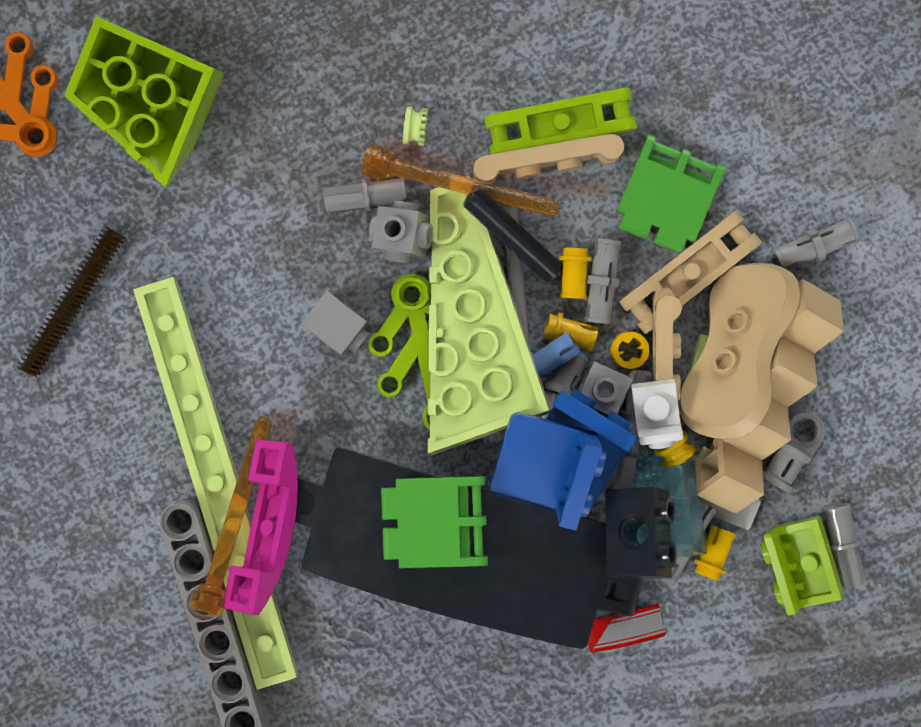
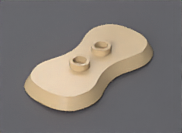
M747 263L730 268L715 282L708 302L709 334L702 355L687 375L680 396L681 417L686 426L694 432L711 438L736 439L754 431L766 416L772 399L771 362L773 353L781 336L793 321L800 303L798 280L786 268L768 263Z

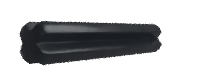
M476 188L466 196L463 202L464 208L543 281L549 283L559 277L563 268L562 263L481 188Z

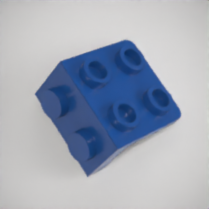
M573 389L570 395L561 391L552 405V413H549L546 419L596 432L602 446V451L606 452L602 474L600 477H593L589 489L593 493L591 505L593 506L626 452H629L637 436L630 433L633 427L632 423L612 411L607 418L592 409L596 401L580 391Z
M516 412L509 419L491 478L490 489L494 494L555 510L559 526L576 531L580 517L586 518L589 514L593 499V493L589 489L593 477H600L602 474L606 452L602 451V446L596 432Z

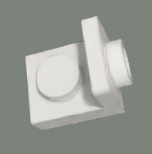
M667 379L631 384L640 445H648L652 449H662L673 446L674 441L683 440L675 380Z

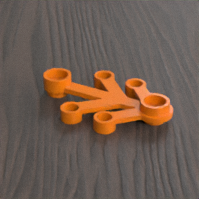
M14 32L5 41L8 57L5 80L0 76V111L7 112L16 125L0 124V140L16 142L18 148L28 156L43 157L53 151L58 140L57 129L48 120L51 92L58 87L59 76L56 71L46 65H39L32 70L30 80L35 88L29 113L20 101L26 59L30 58L34 52V43L25 34ZM19 40H24L26 44L25 49L20 53H15V43ZM49 72L51 75L50 82L45 86H41L39 77L41 74ZM37 130H42L43 140L38 144H34L32 142V134Z

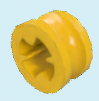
M636 332L619 334L610 346V356L613 362L625 369H634L643 365L649 355L647 340ZM634 339L639 344L635 349H640V355L638 358L630 357L626 362L620 357L624 352L618 351L621 342L629 343Z
M682 430L683 440H679L673 446L653 449L657 456H663L662 465L665 469L677 467L696 452L697 448L695 445L686 441L688 439L686 431Z

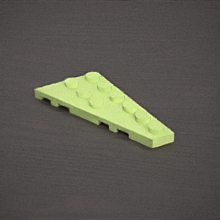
M470 176L430 190V223L433 225L432 267H429L431 305H429L428 371H430V399H428V415L430 416V438H428V454L430 455L507 429L511 415L516 412L536 417L552 413L491 233L463 206L466 196L475 189Z

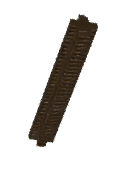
M104 225L107 231L101 230L104 235L99 234L98 236L101 239H95L99 244L93 243L96 249L90 247L93 253H87L91 257H84L88 260L87 262L82 260L85 266L79 265L82 271L77 269L76 271L79 275L73 274L77 279L71 278L74 282L73 284L68 282L71 288L65 287L68 293L63 291L62 293L66 296H59L63 301L57 300L60 306L54 304L57 310L51 309L54 315L48 314L52 318H46L49 323L43 322L46 328L40 326L43 332L37 331V333L41 336H34L38 340H32L35 345L29 344L32 350L26 349L30 353H23L27 358H20L24 362H18L21 367L16 366L18 369L37 377V374L40 375L39 370H43L42 365L46 366L45 361L48 362L51 352L54 353L53 348H57L56 344L60 343L59 339H63L61 335H65L64 330L68 331L67 326L70 327L73 317L76 318L75 313H79L78 309H82L81 304H85L83 300L87 301L86 296H90L89 291L92 292V287L96 286L94 283H98L97 278L101 279L100 273L104 274L103 269H107L106 265L109 266L108 261H112L111 256H115L113 252H118L116 248H120L119 243L123 244L122 239H126L123 235Z

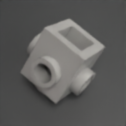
M393 201L392 208L378 206L377 216H374L370 223L369 238L373 241V249L385 253L384 260L409 264L410 257L426 259L427 249L431 246L433 239V225L430 223L429 216L417 211V204ZM399 223H400V225H401V231H400V233L398 234Z

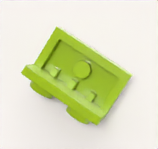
M820 515L774 525L764 534V540L761 542L762 554L765 562L768 565L772 564L776 577L773 583L775 597L780 605L784 604L788 616L797 614L804 607L840 601L844 598L845 594Z

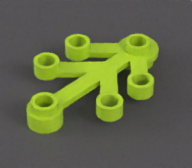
M406 274L394 283L391 297L395 307L379 332L374 333L369 338L368 347L375 356L384 357L389 355L394 347L393 337L409 316L412 335L388 373H384L378 379L377 388L385 397L398 395L403 387L402 380L418 357L428 402V399H430V371H428L429 329L425 313L429 315L431 285L421 275ZM415 287L419 289L420 298L417 302L410 303L406 301L404 294L408 288ZM379 336L386 337L389 342L388 349L384 352H377L373 347L374 340ZM389 376L394 377L398 382L397 389L392 393L386 392L382 387L383 380ZM427 405L423 411L422 419L426 428L430 430V416L428 415Z

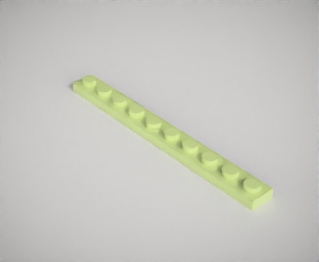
M171 277L133 289L226 589L231 565L243 567L252 521L177 278ZM274 592L259 615L232 610L256 689L297 678L299 673Z

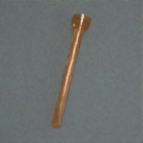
M370 144L363 158L362 175L372 179L382 180L383 177L390 178L391 175L467 195L474 189L481 188L495 202L547 216H555L560 210L559 203L554 199L396 159V155L390 153L387 147Z
M266 416L259 417L255 422L205 584L200 583L198 591H193L189 608L222 617L226 599H223L225 590L221 588L254 482L248 481L256 439L267 440L272 426L271 420Z

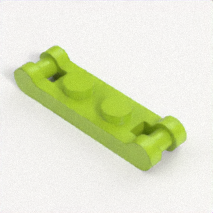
M620 88L487 115L484 117L485 128L491 132L493 142L489 146L490 153L497 154L606 134L621 135L637 131L636 116H631L629 103L633 101L630 88ZM613 107L615 119L604 121L602 108ZM518 124L521 138L509 140L507 127Z

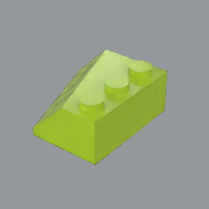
M95 16L64 96L102 131H106L125 149L124 151L135 161H139L154 175L156 180L167 188L193 151L225 73L117 24Z

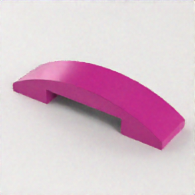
M256 439L248 481L260 484L243 567L231 565L222 606L225 609L252 615H259L267 604L285 565L294 530L298 491L297 467L293 444Z

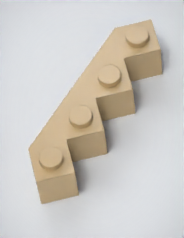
M804 279L798 282L800 287V303L797 313L781 336L773 353L771 362L772 399L766 416L758 427L746 436L736 439L714 438L710 449L702 446L695 461L696 495L735 514L764 495L762 460L791 440L788 407L818 386L814 354L844 332L840 300Z

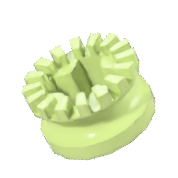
M407 106L403 144L409 145V142L414 140L418 142L419 146L425 145V130H427L425 126L427 125L428 108H422L420 112H415L412 107Z

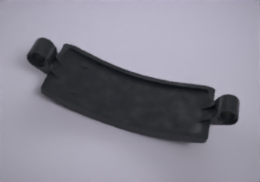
M338 447L333 451L324 483H315L297 478L298 491L295 522L311 528L301 564L305 571L432 613L506 633L577 649L587 647L597 610L625 616L634 615L644 579L606 577V522L580 517L577 530L575 531L559 526L555 510L481 489L482 516H486L487 525L482 526L483 555L488 556V565L399 568V559H384L383 528L398 526L397 519H382L381 488L396 487V479L439 476L354 450ZM468 486L470 495L469 514L473 516L472 486ZM470 526L472 556L474 555V528Z

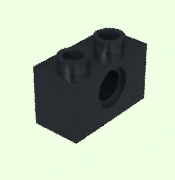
M657 487L605 489L606 577L617 579L672 578V568L676 565L677 553L675 544L671 541V524L675 520L676 510L674 501L670 497V491ZM646 523L648 537L644 543L640 544L637 539V532L639 527Z

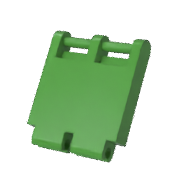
M648 134L616 210L617 213L623 215L618 228L643 239L647 238L651 227L658 230L653 243L680 254L686 241L690 243L696 241L726 166L720 163L714 166L690 156L691 151L683 148L680 152L656 142V137ZM652 149L677 159V163L650 152ZM686 164L711 173V178L686 168Z
M485 476L396 479V487L381 488L382 519H397L398 526L383 528L384 559H399V568L488 565V556L483 555L482 526L487 525L486 516H482L481 485H485ZM468 486H472L473 516L469 514L470 495ZM470 526L474 528V555L472 556Z

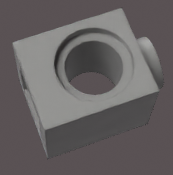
M327 290L301 323L302 326L340 355H345L348 350L355 354L370 335L364 330L369 322Z
M593 361L589 362L577 390L596 401L593 409L607 415L611 411L618 414L633 378Z

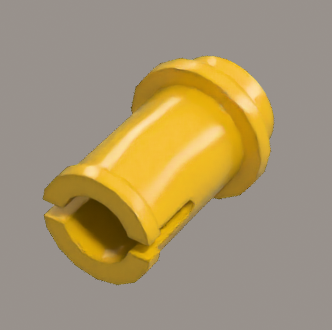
M563 248V256H559V260H563L562 294H560V298L587 299L588 261H592V257H588V248Z
M558 312L557 316L549 314L543 338L552 342L568 331L572 337L571 340L575 341L578 348L589 352L593 350L598 334V326L563 318V313Z
M711 525L700 559H695L693 562L697 564L695 573L719 581L721 574L725 575L727 572L723 568L737 535Z

